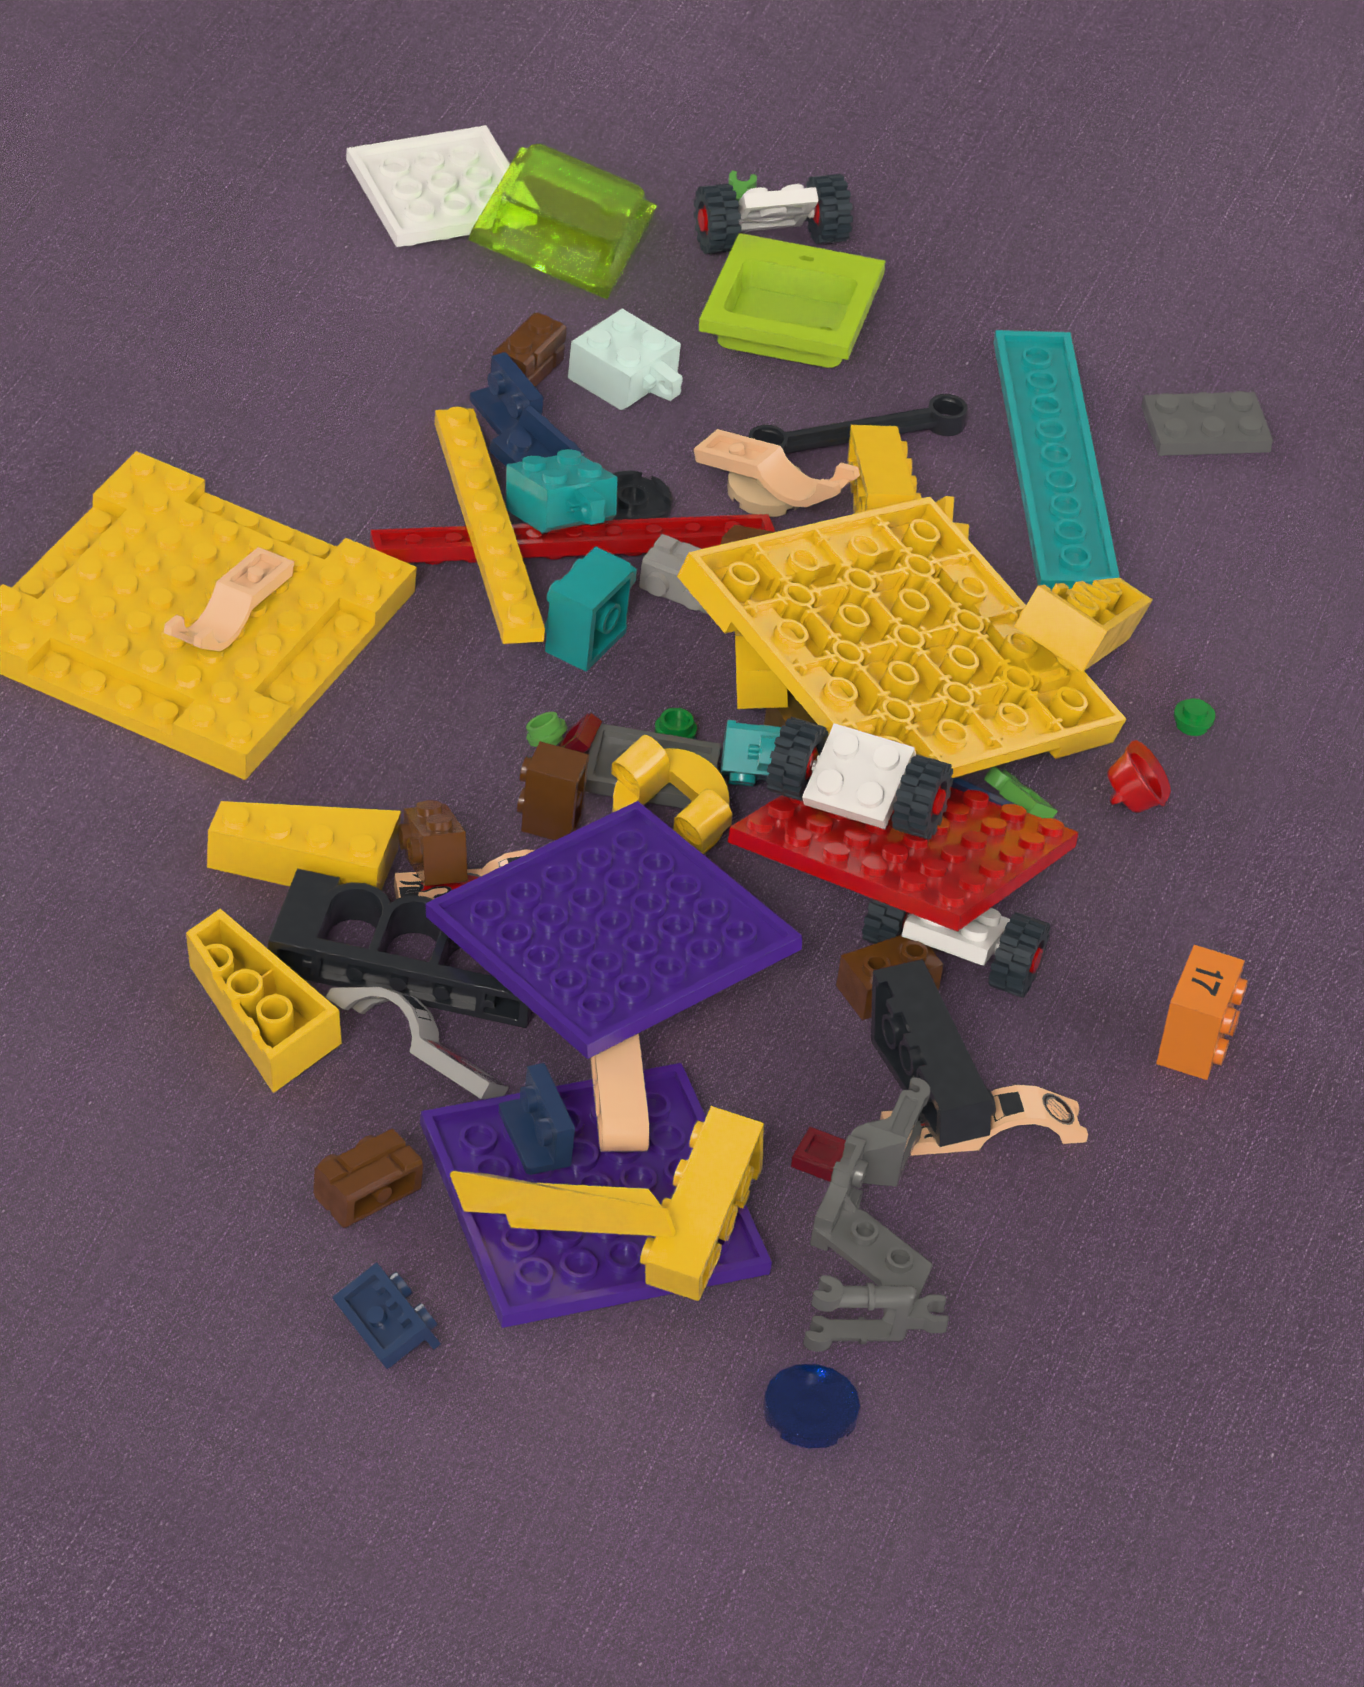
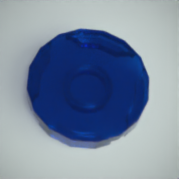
M797 1364L781 1370L769 1381L764 1396L763 1409L768 1425L771 1429L773 1425L776 1430L781 1432L780 1437L788 1443L804 1448H827L837 1444L839 1438L844 1437L846 1434L848 1437L854 1431L859 1416L860 1402L858 1392L849 1379L833 1368L818 1364Z

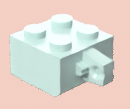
M620 309L571 341L568 378L620 410L629 407L650 392L671 401L681 393L682 376L677 373L681 343L626 310Z

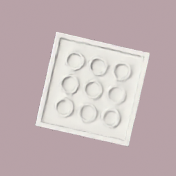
M486 125L347 148L346 160L396 247L413 246L418 243L448 240L453 237L483 234L488 231L518 228L523 225L538 223L539 211Z

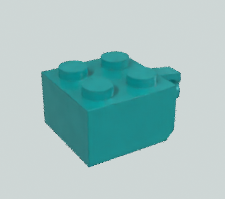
M561 450L557 452L556 456L545 458L541 456H527L522 459V462L507 464L506 509L541 533L582 524L603 523L604 521L612 520L616 516L617 476L602 468V465L592 462L582 456L581 452L577 450Z
M596 546L583 559H577L571 570L561 580H555L547 593L549 611L544 625L546 633L545 652L587 672L626 633L630 588L636 581L637 568L633 567L631 563Z
M727 720L720 773L722 776L729 777L728 784L753 787L755 780L766 781L769 775L767 768L772 760L770 758L771 751L775 749L776 745L774 742L776 737H780L781 727L736 723L734 720Z

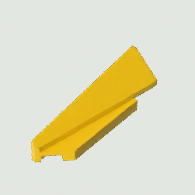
M451 1171L450 1173L464 1212L506 1214L511 1228L674 1237L676 1233L668 1209L660 1205L649 1189L533 1183L486 1173Z

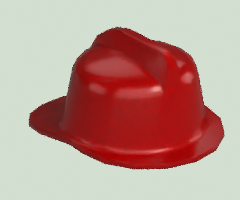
M1137 740L1131 741L1126 747L1125 753L1107 771L1108 780L1114 790L1110 796V803L1114 805L1122 802L1133 813H1140L1157 805L1164 806L1170 797L1171 788L1163 767L1150 749L1142 742Z

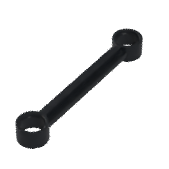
M939 394L931 398L928 408L788 432L774 425H759L751 429L749 438L781 446L786 455L788 453L849 443L851 425L898 426L900 434L929 429L937 435L955 436L964 430L968 407L966 402L956 395Z

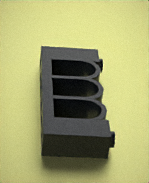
M302 869L296 870L269 937L268 950L302 979L339 988L382 987L417 998L426 1007L527 1028L532 1010L494 976L446 966L452 953L461 947L426 917V903L433 899L426 896L411 895L398 898L390 903L385 893L369 884L351 882L339 885V877ZM361 920L376 928L369 949L326 939L333 926L343 921ZM420 933L436 941L429 962L386 952L392 940L402 934Z

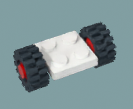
M841 174L812 176L808 178L807 188H804L801 184L783 187L780 191L769 192L767 188H753L746 191L739 202L736 200L737 194L730 184L699 186L697 188L698 191L695 192L696 200H694V207L696 212H694V218L696 219L695 231H698L697 241L698 243L700 242L701 251L703 250L704 254L730 252L739 232L800 227L805 219L809 223L807 228L808 232H811L810 237L814 240V243L846 241L849 239V233L852 231L850 222H853V216L850 214V210L853 208L852 203L849 201L851 194L850 190H847L848 183L844 181V176Z
M794 717L786 720L785 726L783 725L780 729V737H776L774 742L776 746L774 751H771L770 758L772 760L767 768L769 775L766 778V783L770 792L803 801L804 805L882 829L886 828L894 810L895 812L892 815V822L894 823L892 826L895 830L924 839H931L932 835H935L937 825L940 826L942 822V814L946 812L948 806L946 805L947 799L950 798L951 794L949 790L953 784V768H951V764L916 754L915 747L835 723L828 736L827 728Z
M872 899L867 908L869 910L868 914L864 919L865 925L862 929V939L876 944L902 935L905 938L921 942L927 946L983 966L994 953L995 959L990 968L989 985L1023 998L1026 996L1027 991L1029 992L1032 981L1037 976V970L1041 966V959L1047 948L1046 944L1049 940L1051 926L1050 923L1017 911L1008 919L1001 916L997 910L990 908L957 932Z

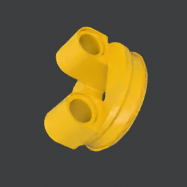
M642 735L612 763L611 774L617 778L613 793V812L636 801H639L644 806L663 787L671 783L692 801L674 818L673 830L702 854L710 850L721 838L723 832L732 825V811L729 807V792L725 780L717 768L702 756L682 749H663L655 739L648 735Z

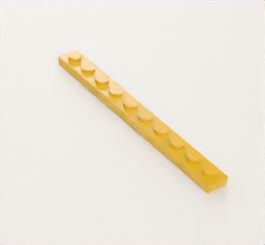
M463 407L435 410L434 424L502 643L544 642L545 626L474 408L466 409Z

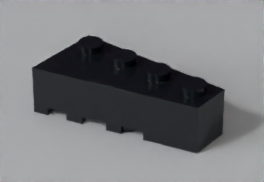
M923 959L873 970L871 1043L902 1090H909L912 1078H920L929 1084V1100L923 1107L920 1118L938 1146L943 1147L989 1136L991 1116L995 1115L996 1112L993 1094L989 1089H986Z

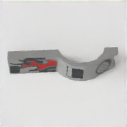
M382 987L330 988L325 998L342 1009L349 1010L352 1008L361 1014H365L374 1005L392 1001L401 1008L409 1020L412 1035L411 1054L480 1099L504 1096L508 1090V1086L439 1042V1031L431 1012L417 998Z

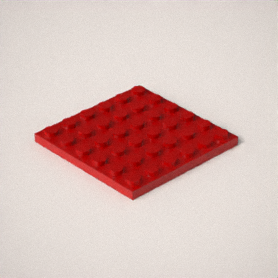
M950 787L951 794L946 802V805H948L946 812H943L942 822L940 826L937 825V831L935 835H932L931 839H924L895 830L892 826L894 823L892 822L894 810L886 828L882 829L804 805L803 801L780 795L732 825L729 831L728 843L958 932L1074 849L1079 832L1064 827V824L1057 819L1040 818L1027 813L1026 809L1016 804H1004L1001 806L988 801L989 796L982 791L967 790L963 792Z

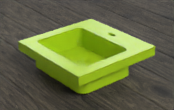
M739 233L699 318V331L717 335L719 345L727 349L827 368L836 367L841 364L843 359H849L884 276L885 260Z

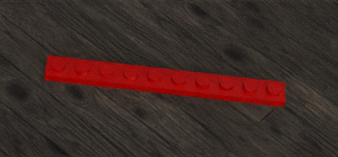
M769 514L608 520L603 523L582 524L551 530L546 533H541L527 523L511 524L523 559L545 557L553 560L561 559L564 556H586L595 546L610 554L639 556L647 553L651 547L653 548L654 543L662 534L677 539L680 542L705 549L721 545L722 537L734 525L775 532ZM466 526L370 530V546L372 549L406 563L424 562L435 565L444 561L459 560L477 563Z

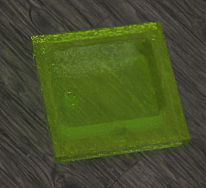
M533 144L528 149L520 147L472 227L468 240L608 300L650 224L657 205L644 200L645 193L643 189L635 183L546 145Z

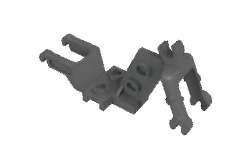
M912 1078L910 1080L909 1090L901 1092L890 1117L857 1126L851 1135H848L841 1161H836L831 1183L815 1216L810 1241L811 1246L828 1251L830 1247L873 1281L867 1282L866 1285H842L837 1278L822 1275L819 1280V1290L813 1292L812 1306L824 1312H830L837 1308H868V1310L883 1308L882 1319H865L864 1317H858V1319H827L823 1316H813L810 1324L811 1331L805 1332L803 1345L809 1350L815 1352L825 1351L831 1347L833 1341H858L859 1344H867V1342H901L905 1339L909 1329H923L928 1333L946 1332L949 1321L948 1315L935 1316L930 1313L944 1312L946 1297L944 1295H927L924 1298H920L931 1272L932 1263L867 1212L858 1209L863 1191L856 1189V1187L861 1188L863 1183L897 1187L912 1150L920 1139L922 1125L918 1118L923 1107L927 1104L930 1095L929 1084L920 1078Z

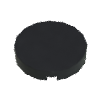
M634 470L612 473L617 476L616 516L612 520L669 518L673 497L669 487L661 479L652 476L650 480L642 477V472Z

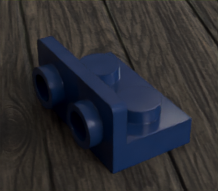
M506 352L493 355L491 371L487 377L489 387L471 392L470 402L494 431L500 435L518 424L522 410L529 405L542 415L544 397Z
M530 405L522 410L518 424L491 440L488 449L506 467L507 464L522 462V459L527 456H541L545 458L556 456L557 452L566 449L577 450L581 452L582 456H585L584 452L573 441L569 440L546 417L542 416Z
M545 1063L527 1066L525 1086L520 1087V1099L500 1103V1117L527 1174L532 1175L570 1167L575 1127Z
M377 1262L332 1297L386 1369L393 1366L424 1340L428 1342L433 1350L441 1345L431 1332L432 1329L438 1326L437 1322L421 1302L414 1308L410 1305L406 1298L413 1294V1292L397 1271L388 1276Z

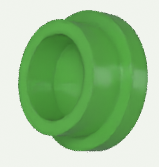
M546 712L536 716L527 723L526 729L528 734L526 738L529 745L537 747L540 741L557 745L562 741L563 734L568 727L565 720L559 718L556 712Z

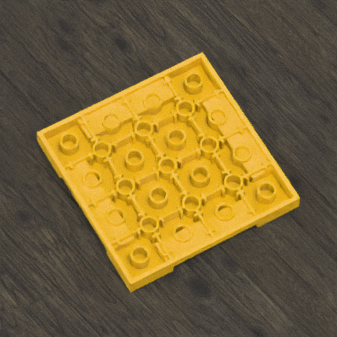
M136 451L93 493V507L12 588L4 584L0 586V674L246 780L415 592L417 567L348 538H345L336 547L206 493L205 479ZM260 547L294 561L292 576L251 610L240 634L229 647L221 651L202 649L176 637L164 634L165 624L175 615L184 618L186 628L194 624L206 609L216 582L256 548Z
M931 497L688 553L677 575L692 596L725 634L739 630L746 641L755 649L818 725L827 728L828 736L835 723L915 747L916 754L951 764V768H953L952 778L1047 751L1057 759L1113 743L1126 721L1123 714L1085 671H1074L1064 667L1057 661L1056 654L1014 627L1026 607L1025 603Z

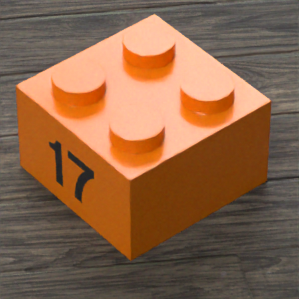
M1193 945L1170 1002L1157 1065L1208 1080L1213 1064L1222 1065L1229 1045V1040L1224 1039L1225 1034L1229 1036L1234 1035L1241 1011L1234 1009V1004L1241 1005L1248 984V980L1241 978L1245 960Z

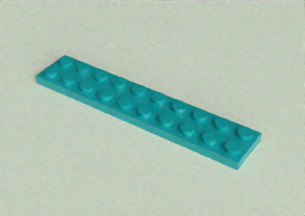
M995 330L993 343L1038 586L1046 585L1052 590L1055 584L1064 583L1069 587L1068 589H1072L1075 582L1079 581L1092 585L1094 580L1120 578L1071 332Z

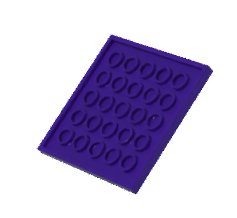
M639 801L426 903V917L587 1059L802 950V935Z
M682 1063L643 1070L649 1118L648 1151L601 1152L593 1080L556 1086L575 1127L571 1166L532 1175L525 1172L499 1114V1104L520 1099V1093L421 1111L420 1125L502 1328L674 1293L645 1284V1265L640 1264V1256L646 1239L648 1237L655 1238L656 1236L511 1228L506 1214L464 1212L450 1177L451 1171L486 1173L533 1183L649 1189L661 1205L665 1197L672 1199L676 1190V1186H673V1179L677 1166L681 1159L688 1160L693 1148L689 1147V1142L696 1122H704L706 1119ZM745 1204L743 1209L738 1207L734 1229L728 1241L721 1239L717 1241V1243L722 1245L720 1258L706 1287L770 1274L772 1261Z

